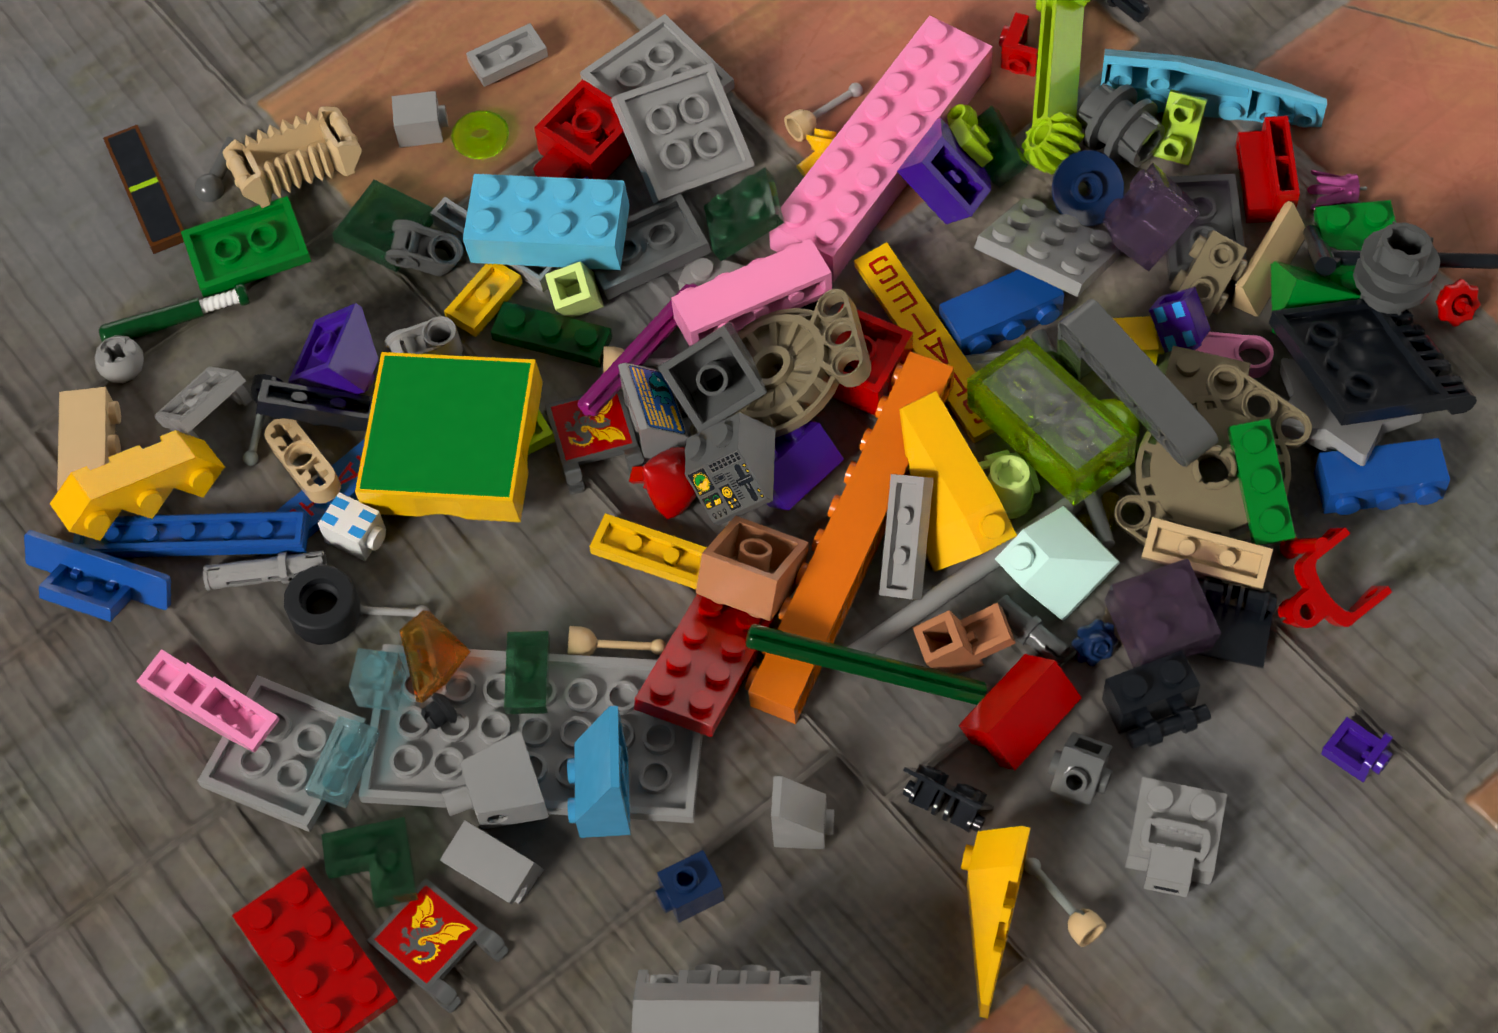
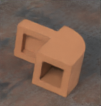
M998 603L961 620L949 610L913 627L925 663L932 669L951 674L979 668L984 665L983 658L1016 643L1004 611Z

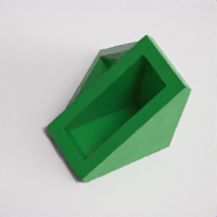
M1277 261L1271 264L1272 311L1360 299L1359 294L1310 270Z

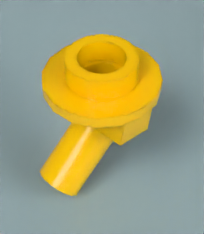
M815 128L814 135L806 134L805 138L814 152L796 165L798 171L804 177L836 137L837 132Z

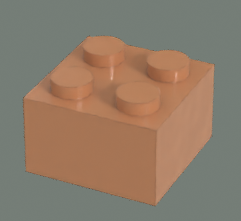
M735 516L703 551L696 594L709 598L715 603L725 604L744 611L752 617L771 621L782 607L786 597H790L798 587L795 581L803 562H806L809 542Z

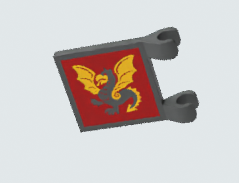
M621 389L597 416L587 417L582 413V410L578 407V401L583 395L545 404L571 495L585 491L579 467L581 465L624 454L630 474L632 467L644 466L643 456Z
M427 878L367 939V942L427 992L448 1013L454 1012L461 1004V1000L456 991L446 982L442 981V979L475 944H478L493 960L499 962L509 951L507 946H505L504 940L498 934L485 927Z

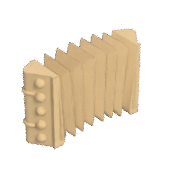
M320 107L317 118L308 111L306 121L295 116L293 125L282 119L279 130L269 125L267 134L259 129L257 130L256 140L246 135L245 145L234 139L223 150L226 167L231 171L235 179V185L240 189L244 197L259 204L261 208L271 204L272 193L281 198L282 188L291 193L292 183L300 189L302 179L312 184L314 176L323 181L324 173L332 179L334 169L345 176L355 173L354 169L362 153L357 136L352 133L348 126L347 118L342 115L337 107Z

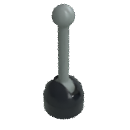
M255 375L251 385V395L254 401L257 403L263 379L283 381L272 375ZM257 414L249 450L243 455V461L248 466H253L258 462L259 457L256 451L265 415Z

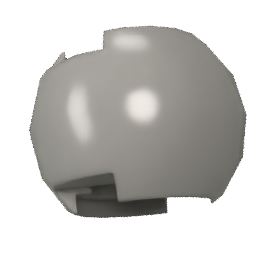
M112 336L105 339L97 347L95 353L96 369L102 377L111 383H126L135 379L142 371L144 363L143 350L138 343L128 336Z

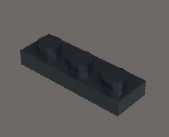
M263 379L257 400L256 414L266 415L274 419L285 418L304 421L313 425L342 427L351 431H367L373 397Z

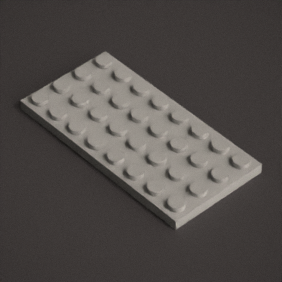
M383 644L359 798L362 803L447 808L442 792L466 784L460 762L511 734L521 731L548 814L568 815V798L575 797V783H568L567 759L575 758L574 743L609 706H618L629 755L630 819L694 823L703 734L634 710L635 697L657 660ZM433 693L444 694L457 712L455 724H451L448 721L438 729H431L428 722L426 723L421 715V710L433 701Z

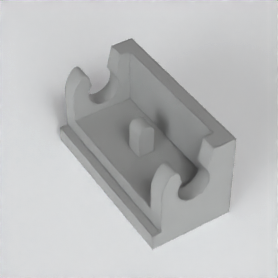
M464 820L440 859L444 864L511 905L514 902L522 903L537 878L544 871L543 868L466 820Z

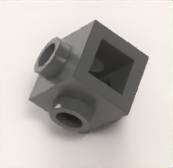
M1072 732L1064 745L1063 751L1056 750L1048 769V774L1054 776L1050 791L1058 793L1063 800L1069 803H1085L1090 805L1096 793L1105 794L1113 770L1107 769L1106 765L1113 746Z

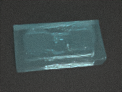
M339 716L305 787L307 795L347 808L379 738L380 733L378 729Z

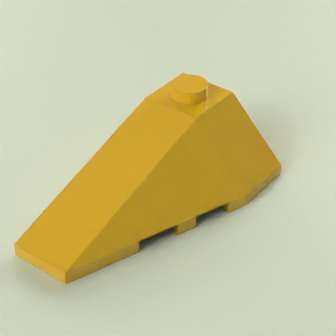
M937 391L900 408L905 456L908 458L910 476L934 478L926 557L932 570L936 572L976 557L1016 537L1017 534L998 495Z
M1025 826L978 831L974 846L966 844L961 869L968 871L967 895L979 1017L986 1019L989 1016L1024 870V863L1027 857L1030 828Z

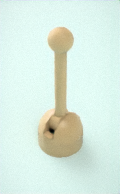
M582 626L569 627L568 655L591 656L597 648L649 650L655 655H661L666 647V643L662 639H655L652 642L597 640L595 634L589 628Z

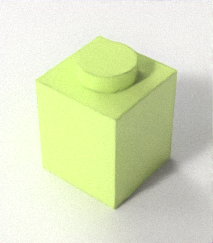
M581 261L545 274L555 310L563 316L575 318L604 307L594 272Z

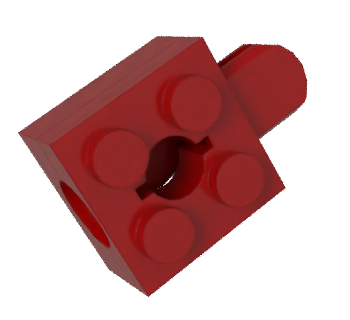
M582 79L534 127L539 154L543 156L533 167L535 177H576L583 179L588 176L589 179L606 180L632 153V150L611 102L612 97Z
M857 309L871 362V373L865 382L856 387H845L839 383L832 398L875 415L881 397L883 395L888 397L893 388L891 378L897 364H904L909 352H913V332ZM846 331L840 334L835 344H842L847 341L852 332ZM859 360L849 362L844 367L843 374L854 371L853 368L856 369L858 367Z

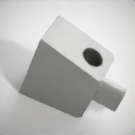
M521 731L513 733L463 759L460 762V767L466 784L442 792L449 816L474 808L482 829L541 820L549 817Z

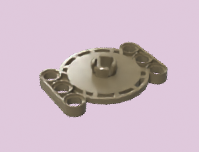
M831 289L825 292L818 299L814 311L801 308L777 310L757 318L737 333L751 354L767 393L729 417L739 412L775 428V438L798 429L815 417L835 394L839 383L845 387H856L866 381L871 373V362L857 308L844 290ZM844 302L843 308L838 313L828 315L833 305ZM846 331L852 332L847 341L842 344H835L840 334ZM859 360L858 367L854 371L843 374L844 367L849 362ZM779 363L782 366L780 371L774 367L775 364ZM693 423L690 426L691 436L699 433Z
M1222 364L1215 367L1210 372L1206 382L1208 395H1199L1187 400L1192 405H1196V410L1216 432L1219 442L1190 465L1183 467L1173 459L1158 441L1156 445L1148 443L1152 434L1147 430L1139 445L1135 463L1136 486L1139 495H1128L1118 501L1114 510L1116 525L1144 546L1152 517L1230 537L1229 532L1241 529L1248 522L1237 477V462L1232 454L1227 428L1233 425L1270 418L1275 445L1281 452L1278 455L1279 464H1283L1284 467L1283 482L1287 495L1291 480V463L1287 448L1295 449L1307 442L1312 432L1310 418L1237 367L1230 364ZM1222 373L1232 375L1236 381V389L1230 394L1219 393L1213 385V380L1217 375ZM1254 396L1266 398L1270 404V412L1263 417L1253 416L1247 408L1248 400ZM1205 403H1212L1214 409H1206ZM1287 419L1299 420L1304 427L1303 436L1296 440L1286 438L1281 431L1282 423ZM1144 452L1151 456L1149 477L1142 478ZM1207 458H1217L1226 465L1228 477L1220 482L1209 481L1208 484H1205L1201 481L1202 476L1199 472L1198 464ZM1145 488H1151L1153 495H1147ZM1135 503L1143 509L1144 518L1139 524L1129 525L1122 520L1121 509L1125 505ZM1248 531L1245 534L1235 536L1232 538L1241 541H1246L1250 539L1251 536L1250 532ZM1179 569L1184 574L1193 579H1204L1209 577L1202 574Z

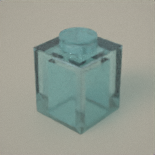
M358 648L349 683V688L357 706L398 711L406 678V671L399 653Z

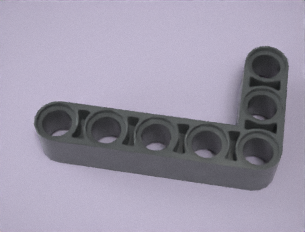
M1094 299L1087 300L1058 323L1057 357L1064 370L1076 381H1080L1094 370L1178 464L1187 467L1219 442L1216 432L1207 420Z

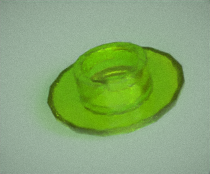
M474 111L464 115L456 122L452 129L451 139L455 149L463 156L471 159H486L495 156L503 150L508 142L509 128L506 121L499 114L491 111ZM475 130H489L485 136H471Z

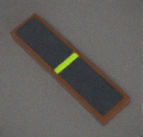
M138 125L104 137V142L153 254L183 243L180 231L184 229Z

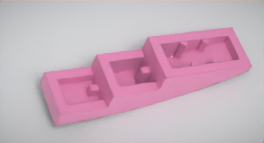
M162 649L136 681L141 688L170 706L254 753L280 720L277 715L215 676L211 678L188 662L184 664Z

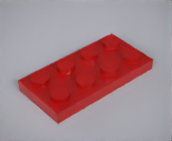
M697 594L636 695L634 710L712 737L759 653L758 650L750 649L746 646L748 629L753 624L773 628L774 617L771 621L755 618L744 611L725 604L715 603L711 599Z
M304 866L232 915L312 1033H355L398 1003L394 993Z

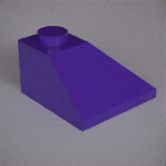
M355 303L315 320L288 383L353 394L364 393L371 387L375 378L373 371L378 362V356L360 305Z

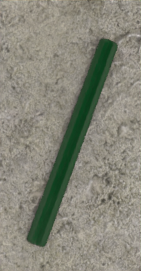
M756 624L750 626L746 636V646L750 649L975 705L979 704L987 692V684L983 681Z

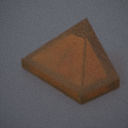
M422 610L399 630L416 702L421 703L425 702L433 693H436L448 683L471 652L430 611Z

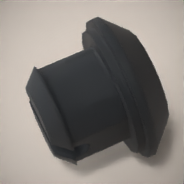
M433 693V701L421 710V715L426 723L428 722L431 729H438L448 721L451 724H455L457 712L444 694Z

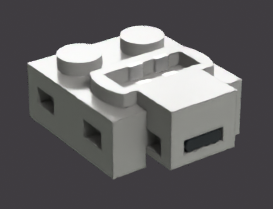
M1142 777L1125 868L1146 872L1144 889L1187 897L1191 881L1211 884L1215 871L1227 794Z

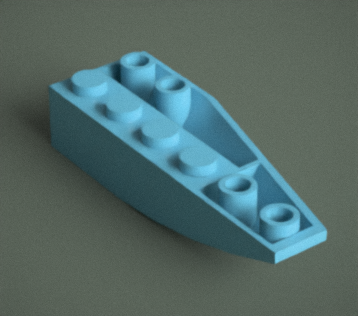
M1105 49L1101 85L1105 83L1117 89L1121 85L1129 84L1137 91L1136 103L1149 98L1158 106V113H1164L1168 96L1172 89L1187 95L1208 99L1204 117L1263 123L1264 117L1288 116L1289 125L1322 127L1327 99L1290 83L1215 61L1180 55Z

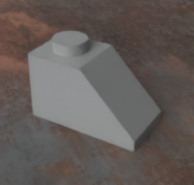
M773 776L771 822L774 847L825 849V835H834L835 810L827 809L826 794L783 776Z

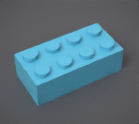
M474 174L463 234V242L470 262L566 267L581 261L589 269L621 270L630 207L625 182L623 180Z

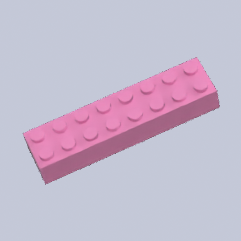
M929 16L769 222L770 249L780 252L790 244L812 239L832 272V282H834L908 183L897 172L903 162L937 119L941 118L948 125L947 115L949 111L958 104L968 105L991 74L993 46Z

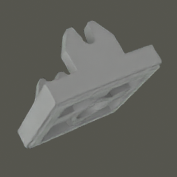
M209 366L155 414V419L162 427L169 428L171 431L176 430L199 438L192 429L229 396L238 405L243 404L244 406L250 403L252 398L242 385L246 381L238 371Z

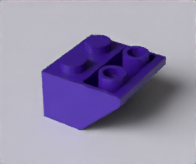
M941 118L934 122L897 170L902 178L945 224L971 217L991 191L989 170L985 166L982 168L960 147L951 129Z
M809 421L798 429L775 438L773 501L767 503L769 507L789 511L844 460L819 422Z

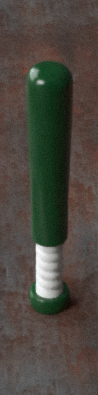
M238 283L235 285V289L216 294L215 296L203 299L194 298L103 324L99 328V336L102 342L115 335L128 336L133 340L204 317L205 313L232 306L233 304L240 303L241 306H246L250 304L249 296L244 283Z

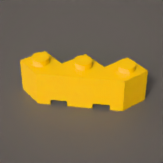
M174 430L160 436L161 442L144 449L137 445L108 457L109 463L92 470L85 466L71 472L50 502V505L69 532L101 541L121 510L153 519L174 488L204 498L225 466L205 440Z

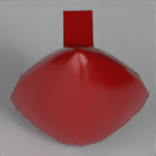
M672 447L649 459L644 466L632 467L629 482L644 484L643 488L647 490L654 507L666 519L682 514L697 496L685 476V447Z

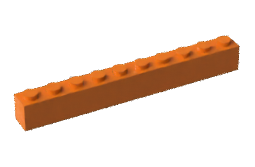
M911 351L904 364H897L891 378L893 388L889 396L883 395L878 403L875 417L878 418L873 429H866L860 443L862 453L858 461H851L844 477L846 487L842 495L836 494L828 510L830 520L826 529L820 528L815 535L812 544L814 554L809 564L803 562L798 571L795 581L798 587L793 598L786 597L779 613V619L782 621L777 630L834 644L885 534L891 474L910 476L909 462L905 456L899 409L934 391H937L945 405L954 386V367ZM762 652L765 657L760 667L752 668L745 685V690H748L750 706L796 724L822 666Z

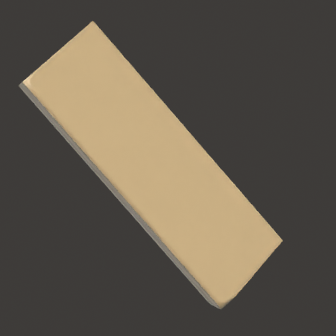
M1290 201L1285 202L1237 281L1232 300L1233 307L1253 316H1259L1271 297V264L1277 261L1290 265L1305 240L1303 231L1306 227L1294 203Z

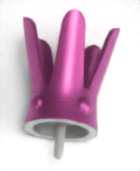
M1311 170V174L1317 176L1316 180L1320 184L1310 185L1307 188L1310 194L1325 195L1317 199L1316 204L1311 206V210L1318 206L1357 203L1360 190H1367L1366 186L1360 187L1357 174L1339 176Z

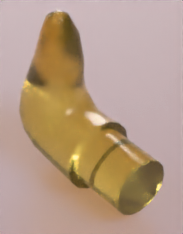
M1106 492L1103 494L1102 504L1111 529L1115 524L1114 510L1119 496L1113 492ZM1075 515L1088 530L1094 532L1089 515Z

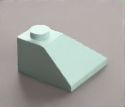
M1065 506L1023 529L995 558L1025 591L1062 621H1065L1120 564L1117 558Z

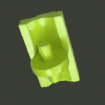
M1171 89L1161 122L1165 126V134L1160 145L1153 153L1154 157L1190 165L1208 99L1187 95Z

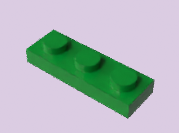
M1270 418L1229 426L1227 431L1232 454L1237 462V477L1252 544L1263 546L1295 539V531Z

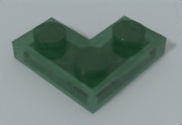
M405 817L321 834L325 869L329 879L369 871L372 897L376 908L418 900L409 832Z

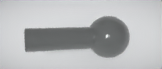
M226 138L209 174H204L197 179L195 193L200 200L214 202L224 194L225 187L222 180L228 168L226 167L223 150L234 138Z

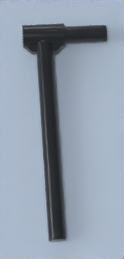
M1314 225L1307 226L1303 231L1308 244V254L1319 275H1330L1340 266H1355L1360 258L1361 251L1337 250L1330 247L1322 239L1318 228ZM1438 252L1440 258L1439 268L1498 269V254Z

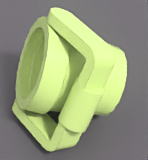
M1007 449L985 455V461L978 463L982 470L988 469V480L998 495L1008 518L1014 519L1024 515L1031 508L1034 494L1040 492V485L1030 453L1025 450L1010 453Z

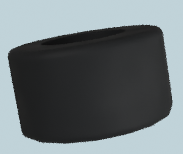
M328 565L307 568L299 572L289 582L285 590L284 609L295 633L306 642L317 645L334 644L345 639L356 628L361 617V602L350 577L338 568ZM322 596H333L338 599L336 605L326 613H308L310 604Z

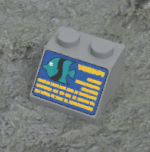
M630 363L619 364L623 398L644 464L658 453L667 449L686 447V439L691 437L690 426L692 423L689 417L682 418L679 410L682 406L661 372Z

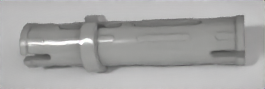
M324 550L291 555L288 552H279L278 556L204 565L203 580L207 591L265 582L281 581L282 584H289L299 572L312 566L327 565V559Z

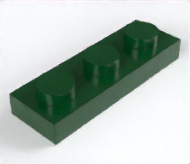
M503 301L491 330V337L494 341L599 368L603 362L604 346H609L613 337L611 328Z

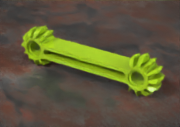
M1035 0V9L1041 12L1033 121L1030 130L1025 132L1027 138L1021 147L1024 149L1023 158L1043 173L1054 174L1059 164L1065 158L1081 150L1079 143L1084 139V134L1081 132L1082 124L1077 121L1076 115L1084 7L1091 0Z

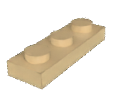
M1152 517L1141 559L1262 590L1273 549Z

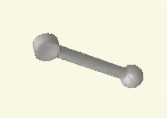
M360 603L361 615L410 616L420 621H425L430 615L429 608L424 605L411 609L362 606Z

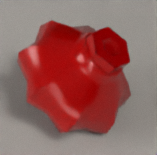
M1459 279L1453 284L1444 285V288L1438 294V299L1435 301L1438 307V318L1441 321L1449 322L1453 327L1459 326L1464 321L1472 320L1475 311L1481 305L1478 299V286L1469 285L1464 279Z

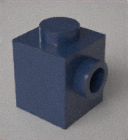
M703 850L657 872L660 888L654 890L656 897L665 913L673 911L678 923L724 901L722 884Z

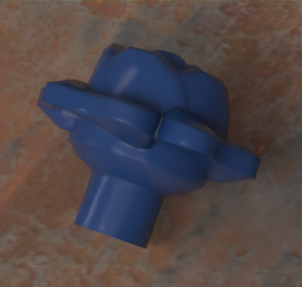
M1095 619L1090 625L1079 627L1077 630L1078 637L1073 639L1071 645L1076 650V660L1078 662H1087L1089 666H1095L1099 661L1109 659L1112 656L1113 648L1117 646L1119 641L1114 635V625L1107 622L1104 624L1101 619Z

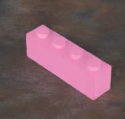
M812 239L801 243H793L780 252L766 258H757L747 266L730 273H722L709 282L695 288H686L678 295L671 297L674 320L689 347L728 322H731L738 333L744 326L763 315L782 309L801 308L817 301L825 292L832 289V272Z

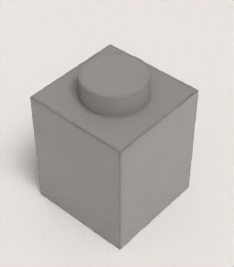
M436 91L392 96L393 123L400 148L443 142L442 127H448L446 105H439Z

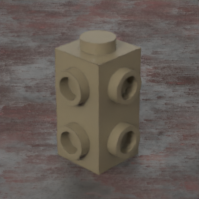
M1215 230L1210 231L1206 237L1199 235L1188 254L1194 259L1187 271L1183 269L1178 271L1169 289L1178 292L1195 287L1206 318L1211 313L1218 315L1229 296L1224 293V290L1230 279L1237 281L1248 261L1243 258L1247 248Z

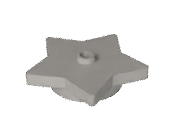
M1281 359L1279 373L1290 397L1288 402L1310 418L1312 432L1307 443L1326 452L1339 451L1358 465L1365 466L1374 447L1382 440L1385 433L1422 420L1423 414L1341 426L1295 359ZM1287 419L1282 423L1281 431L1285 437L1301 438L1304 434V427L1299 420Z

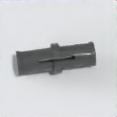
M1005 595L998 601V604L1004 611L1011 631L1018 635V642L1022 645H1030L1044 658L1055 660L1057 663L1064 658L1062 654H1067L1071 646L1064 643L1043 625V619L1038 615L1031 616L1014 602L1009 595Z

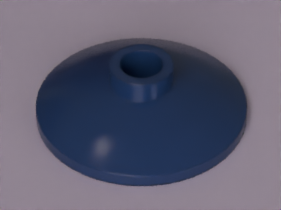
M1083 150L1069 155L1059 164L1052 180V197L1058 211L1061 214L1075 217L1084 226H1095L1109 220L1119 209L1124 195V181L1120 169L1107 155L1094 150ZM1081 182L1087 185V193L1084 196L1078 191V186Z

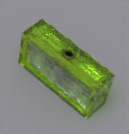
M1029 336L1023 338L967 378L968 407L1073 506L1077 505L1135 461L1137 434Z

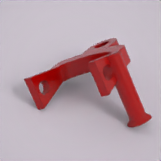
M1346 527L1330 528L1319 538L1296 537L1293 540L1280 542V551L1284 557L1293 559L1300 554H1304L1294 565V573L1302 589L1293 597L1283 600L1278 608L1279 618L1285 617L1282 621L1285 624L1297 628H1312L1325 618L1333 626L1349 627L1390 595L1392 590L1389 586H1371L1348 611L1335 603L1327 593L1317 574L1316 563L1320 557L1350 535Z

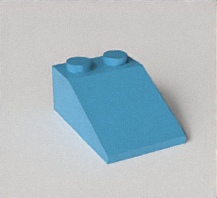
M609 706L574 743L575 758L567 759L568 783H575V797L568 798L569 824L576 823L580 838L631 835L629 755L618 706Z

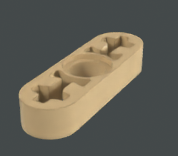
M285 418L275 419L266 427L265 439L271 450L309 500L318 504L333 500L340 492V480L332 466L297 421ZM287 434V436L291 437L293 443L287 446L281 437L282 435ZM300 455H312L306 464L301 466L293 465L295 459ZM318 473L325 484L319 486L312 477Z

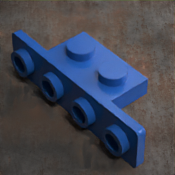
M29 530L24 535L26 564L50 572V575L39 585L40 599L109 622L120 613L131 599L162 610H167L171 605V578L167 574L33 530Z

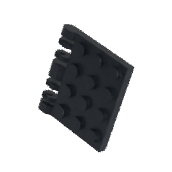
M1355 299L1272 311L1269 324L1341 426L1448 410L1451 415L1471 410L1476 404V397L1468 386L1463 384L1464 381L1458 375L1454 376V374L1450 376L1452 365L1448 360L1444 359V355L1432 339L1425 335V330L1419 324L1411 325L1414 322L1413 315L1407 309L1401 312L1400 315L1386 314L1370 307L1364 299Z

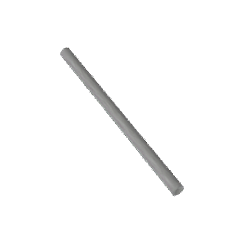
M1119 459L1098 476L1094 477L1100 496L1131 476V471L1123 460ZM1080 487L1015 531L1018 535L1026 527L1062 506H1065L1073 515L1085 508L1086 504ZM1014 538L981 554L924 593L922 600H914L847 647L872 654L1001 566L995 558Z

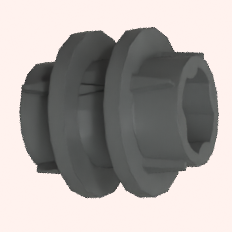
M1103 83L1088 95L1076 117L1085 130L1083 144L1094 151L1105 147L1104 154L1111 158L1116 165L1124 161L1129 162L1135 167L1142 165L1156 151L1165 134V126L1156 119L1158 106L1149 98L1136 103L1137 91L1129 84L1121 85L1114 89Z
M1395 221L1386 228L1369 235L1364 240L1360 258L1356 262L1353 273L1356 287L1361 292L1360 299H1364L1376 311L1386 314L1400 315L1406 309L1420 305L1429 296L1433 280L1436 278L1440 266L1438 252L1432 244L1434 238H1430L1423 229L1416 225L1396 223Z

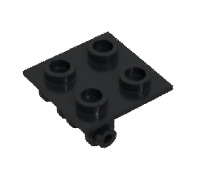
M1195 578L1181 650L1186 653L1264 668L1271 623L1277 603V594L1270 593L1268 590L1260 591L1245 588L1243 585L1241 587L1235 586L1233 583L1225 584L1210 581L1208 578Z
M919 764L917 769L904 767L903 769L904 772L918 778L917 782L909 780L904 789L903 795L909 798V803L929 811L940 790L931 810L932 815H937L948 794L952 797L944 811L942 820L948 821L960 800L950 823L964 829L968 833L971 830L978 832L982 829L986 818L980 815L981 811L993 810L994 806L984 802L987 797L986 793L965 783L964 785L957 783L955 787L947 783L949 779L948 774L930 765Z

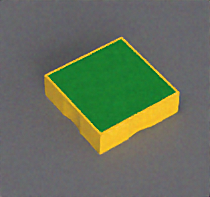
M381 352L355 488V494L359 502L378 510L380 514L421 517L445 514L471 520L521 522L529 473L527 462L528 450L536 429L543 385L536 360Z

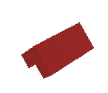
M1288 116L1264 117L1262 131L1238 132L1235 144L1246 223L1274 222L1285 202L1290 201L1294 203L1297 209L1300 197Z
M1024 654L958 726L971 744L987 748L1000 767L1015 771L1082 697L1055 660Z

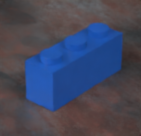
M1018 269L939 304V319L964 356L980 354L1001 341L1014 340L1020 337L1026 330L1037 325H1048L1062 315L1064 292Z
M1439 438L1375 446L1365 466L1358 465L1339 451L1319 453L1314 469V476L1324 514L1337 512L1340 515H1349L1360 509L1376 507L1380 510H1389L1400 504L1416 502L1419 505L1432 504L1444 498L1450 482Z

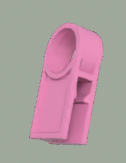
M1209 332L1201 342L1202 345L1195 349V351L1240 361L1243 360L1239 353L1245 349L1253 348L1261 351L1267 360L1259 365H1250L1248 375L1252 378H1259L1270 370L1274 355L1270 342L1261 336Z

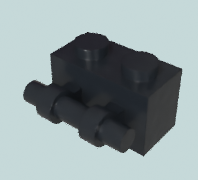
M1182 650L1105 679L1102 701L1119 735L1139 727V729L1127 733L1128 741L1133 749L1148 744L1149 747L1162 743L1163 738L1179 731L1185 734L1198 728L1197 724L1211 719V714L1206 704L1190 708L1196 704L1200 683ZM1172 714L1174 715V716H1171V717H1168V718H1166V719H1163V720H1161V721L1156 722V720H1159V719H1161V718L1167 717V716L1172 715Z

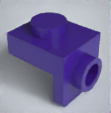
M1346 717L1325 744L1321 754L1364 783L1372 771L1379 775L1391 760L1393 753L1388 751L1393 736L1386 732L1379 739Z

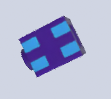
M1195 287L1160 296L1149 309L1164 353L1172 351L1173 346L1195 350L1202 345L1201 342L1211 330Z

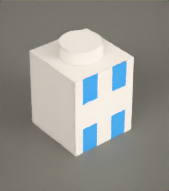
M340 492L318 522L326 543L363 561L367 560L373 550L379 549L386 535V528L378 510Z

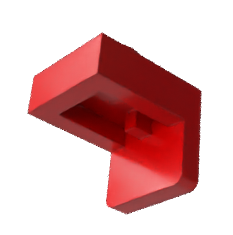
M1015 12L1010 26L1004 25L999 39V46L1002 47L1000 68L1015 74L1034 77L1037 72L1038 49L1025 46L1028 39L1029 15Z

